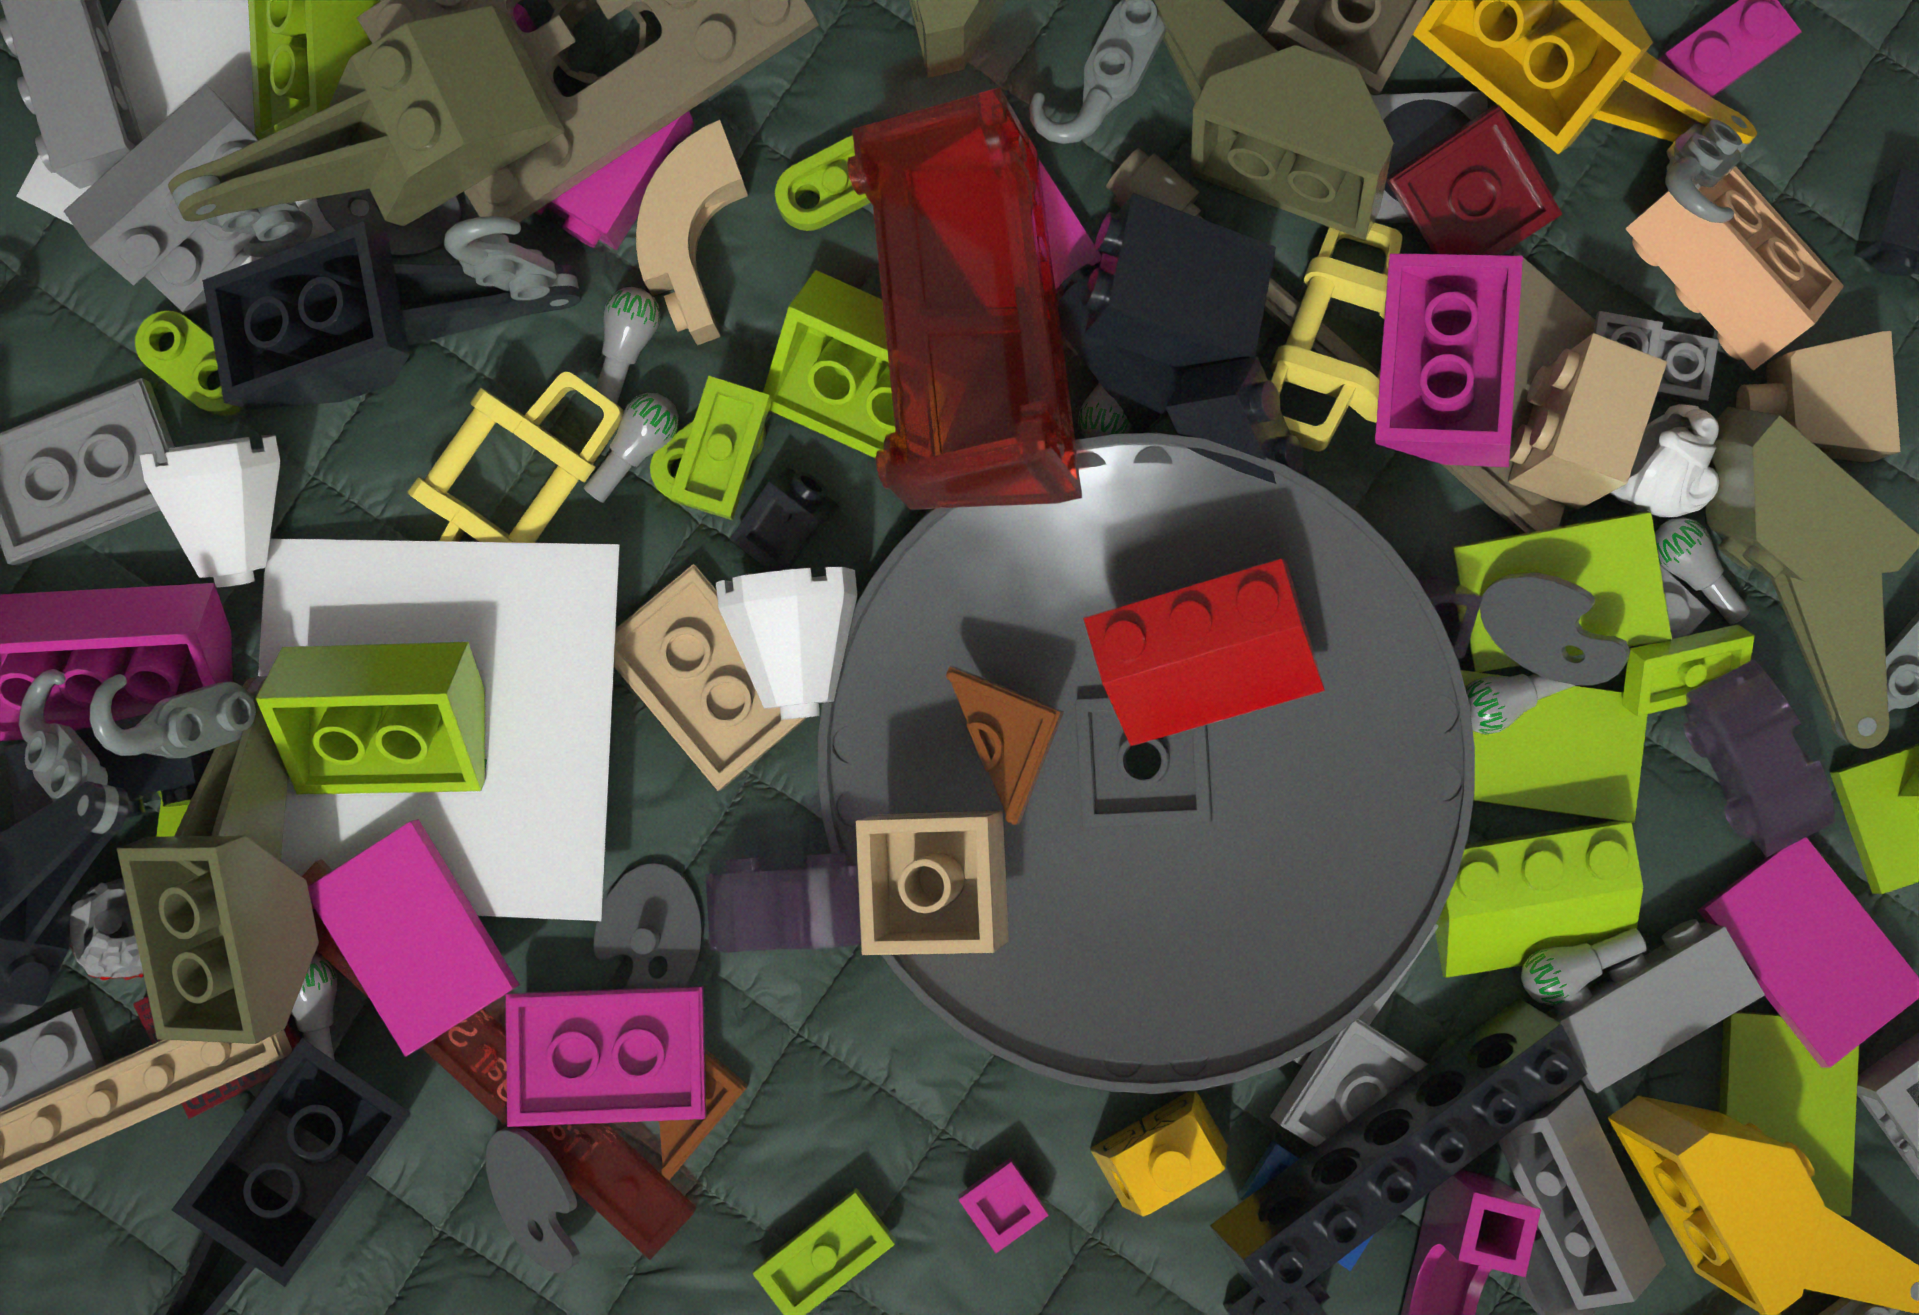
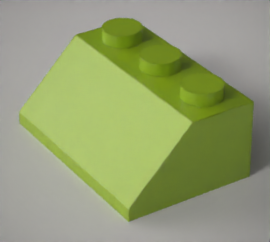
M248 0L255 135L260 140L330 107L329 104L350 57L372 44L357 17L375 6L380 0Z
M815 270L788 307L763 393L769 394L772 398L769 411L930 483L971 396L989 347Z
M469 642L295 646L281 648L256 696V701L297 795L482 791L485 783V689Z
M1604 821L1466 844L1456 880L1436 922L1439 927L1435 934L1443 977L1448 978L1522 966L1527 958L1538 949L1574 946L1585 942L1593 945L1634 927L1637 929L1643 882L1632 822Z

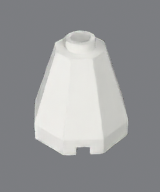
M275 434L262 436L264 448L251 449L250 439L245 437L169 448V452H165L167 462L158 463L156 451L144 452L139 455L144 481L199 578L213 577L215 587H228L255 581L253 570L266 567L280 468V457Z
M826 567V576L812 577L810 568L789 569L742 575L732 578L733 582L726 580L716 582L718 608L763 707L780 708L781 720L820 716L819 703L833 702L836 694L857 600L855 570L845 567Z

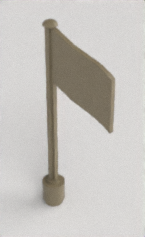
M1137 148L1122 163L1106 185V188L1116 195L1114 203L1120 208L1135 193L1203 219L1199 216L1201 210L1193 204L1200 195V192L1156 153L1149 157L1144 151ZM1515 250L1510 253V256H1521ZM1523 258L1511 442L1518 428L1522 424L1527 425L1534 404L1527 401V396L1537 371L1542 366L1548 367L1555 362L1564 349L1571 350L1590 336L1595 325L1594 318L1525 258ZM1270 278L1264 310L1290 332L1301 304ZM1321 322L1311 351L1363 367L1378 377L1379 372ZM1509 460V467L1441 464L1520 534L1559 527L1565 504L1508 483L1514 462Z

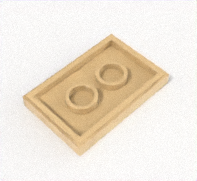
M695 564L691 565L615 629V669L717 791H721L806 719L781 720L780 708L763 707L718 608L717 590Z

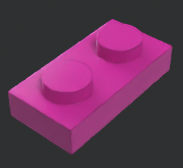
M1738 0L1664 53L1659 61L1713 98L1792 41L1802 31L1778 0Z

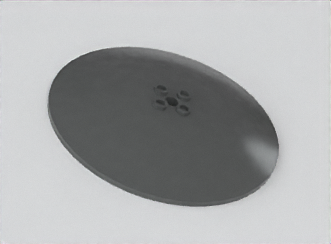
M1161 433L1112 434L1073 440L1034 451L992 469L957 490L938 505L895 546L871 578L855 606L834 701L822 703L818 732V786L822 818L832 859L848 901L859 921L857 820L875 814L1003 810L1009 942L994 953L898 954L881 956L899 979L925 1006L954 1030L996 1056L1028 1071L1073 1085L1111 1092L1159 1094L1196 1091L1239 1082L1281 1067L1321 1046L1355 1022L1390 989L1416 957L1438 921L1456 880L1469 834L1475 792V745L1469 700L1458 659L1438 613L1418 579L1394 548L1358 512L1323 486L1291 468L1268 458L1265 461L1203 438ZM1188 448L1203 449L1239 458L1270 470L1274 473L1276 484L1236 471ZM1284 559L1287 561L1325 691L1147 741L1158 749L1161 755V767L1157 774L1151 778L1135 776L1129 770L1126 762L1127 752L1131 746L1102 684L1083 618L1275 560ZM949 666H955L1064 711L1020 824L1014 825L1006 821V813L989 772L986 773L967 728L966 724L968 722L952 684L947 680L946 673Z

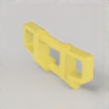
M1374 222L1367 239L1363 240L1329 227L1318 257L1313 258L1309 263L1304 276L1307 289L1286 345L1278 347L1270 366L1273 372L1271 382L1276 386L1279 395L1286 381L1337 398L1326 421L1319 426H1312L1283 416L1291 435H1295L1304 448L1314 451L1326 449L1348 406L1352 407L1364 419L1374 423L1377 422L1380 371L1378 377H1376L1372 372L1363 367L1313 352L1311 349L1331 297L1380 312V316L1385 320L1389 255L1399 254L1402 243V234L1397 229ZM1348 238L1382 249L1386 255L1383 274L1331 258L1338 240Z
M570 372L561 373L525 415L480 387L470 402L475 407L426 478L418 476L408 490V494L428 509L450 521L439 541L459 542L464 532H466L479 542L535 543L577 482L581 480L585 483L596 468L593 464L619 427L624 411L620 406ZM571 390H577L600 406L604 412L602 422L580 455L539 426L565 394ZM495 423L514 433L558 465L510 535L474 509L447 493Z

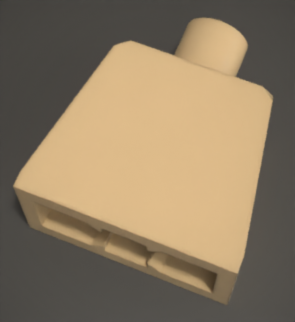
M1891 331L1877 332L1787 353L1768 363L1766 369L1767 384L1741 385L1738 389L1736 408L1782 416L1829 458L1873 462L1900 452Z

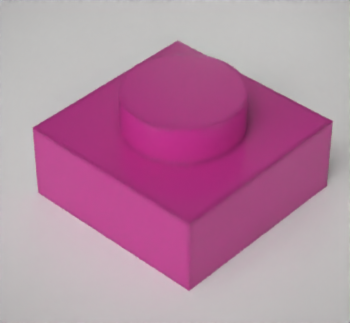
M1011 1157L958 1195V1200L995 1253L1049 1216L1048 1210Z

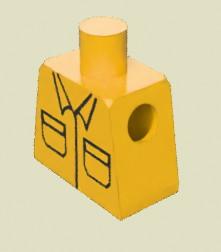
M1188 1091L1093 1146L1090 1150L1122 1207L1143 1217L1162 1208L1226 1169L1228 1145L1197 1091Z

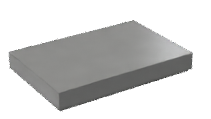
M140 378L0 433V545L7 564L19 566L161 510L144 481L139 455L144 452L156 451L158 463L167 462L165 452H169V448H174V444L149 381Z

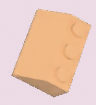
M1735 166L1714 187L1701 186L1698 189L1703 196L1717 206L1731 208L1734 211V216L1731 220L1725 223H1715L1699 218L1680 205L1668 190L1625 229L1633 237L1632 243L1639 256L1648 264L1659 266L1673 281L1676 295L1684 306L1694 313L1701 312L1717 330V339H1719L1723 349L1731 357L1737 360L1743 359L1752 370H1755L1812 327L1844 285Z

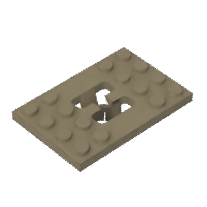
M382 0L357 17L367 36L374 43L407 22L487 6H494L509 15L565 132L464 192L480 217H506L518 223L819 26L805 0H548L554 8L550 21L530 33L523 32L513 16L514 7L521 0ZM599 8L602 9L608 20L625 9L630 11L640 24L639 44L633 57L603 77H598L596 74L573 71L568 60V50L570 45L576 42L573 35L575 25L587 13ZM643 10L653 12L660 22L662 34L659 39H657L651 21ZM559 66L582 91L571 97L562 96L553 80L555 68Z

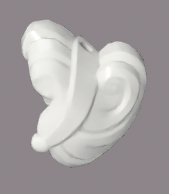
M1678 404L1669 407L1664 415L1656 418L1646 426L1628 483L1614 490L1611 494L1621 502L1636 507L1640 512L1649 511L1652 515L1659 517H1679L1702 509L1714 498L1719 487L1718 474L1713 468L1709 467L1716 450L1714 442L1719 432L1718 421L1707 411L1699 409L1698 406Z

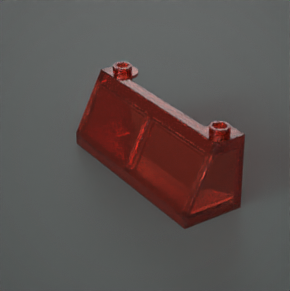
M1001 88L852 129L855 156L848 158V172L855 192L858 195L866 194L868 200L873 205L896 431L885 436L884 449L878 450L876 453V466L882 485L887 490L891 489L910 509L1058 504L1082 498L1038 152Z

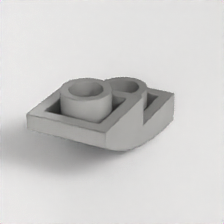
M1599 311L1596 314L1593 333L1667 361L1657 397L1700 406L1708 401L1719 339L1663 330V322L1603 311Z

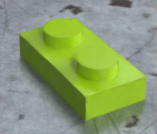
M708 376L669 494V499L672 502L733 521L772 402L769 394Z
M1737 624L1630 648L1622 705L1638 717L1745 692L1755 635Z
M855 1188L757 1265L752 1274L783 1315H806L893 1247L896 1239L859 1190Z

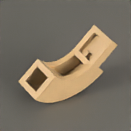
M720 120L691 134L664 159L647 186L641 202L636 229L638 263L645 285L652 296L674 289L675 292L665 295L664 298L677 332L688 328L697 345L721 337L697 272L696 251L700 235L708 221L720 209L734 201L748 197Z

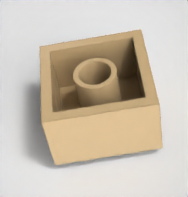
M1592 333L1571 350L1564 349L1555 362L1548 367L1542 366L1537 371L1530 385L1527 401L1533 403L1534 406L1527 425L1522 424L1512 439L1510 461L1514 462L1508 483L1575 509H1580L1626 485L1667 361Z
M1003 810L875 814L856 821L862 955L994 953L1009 942Z

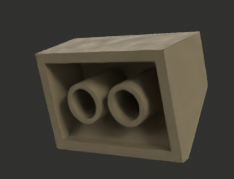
M1279 0L1260 35L1277 51L1297 45L1314 52L1326 51L1335 54L1345 63L1356 66L1369 93L1377 96L1383 89L1431 0Z

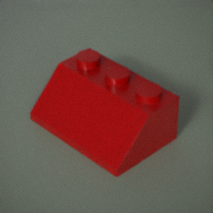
M1284 559L1275 560L1083 618L1102 684L1130 746L1325 691L1288 563Z

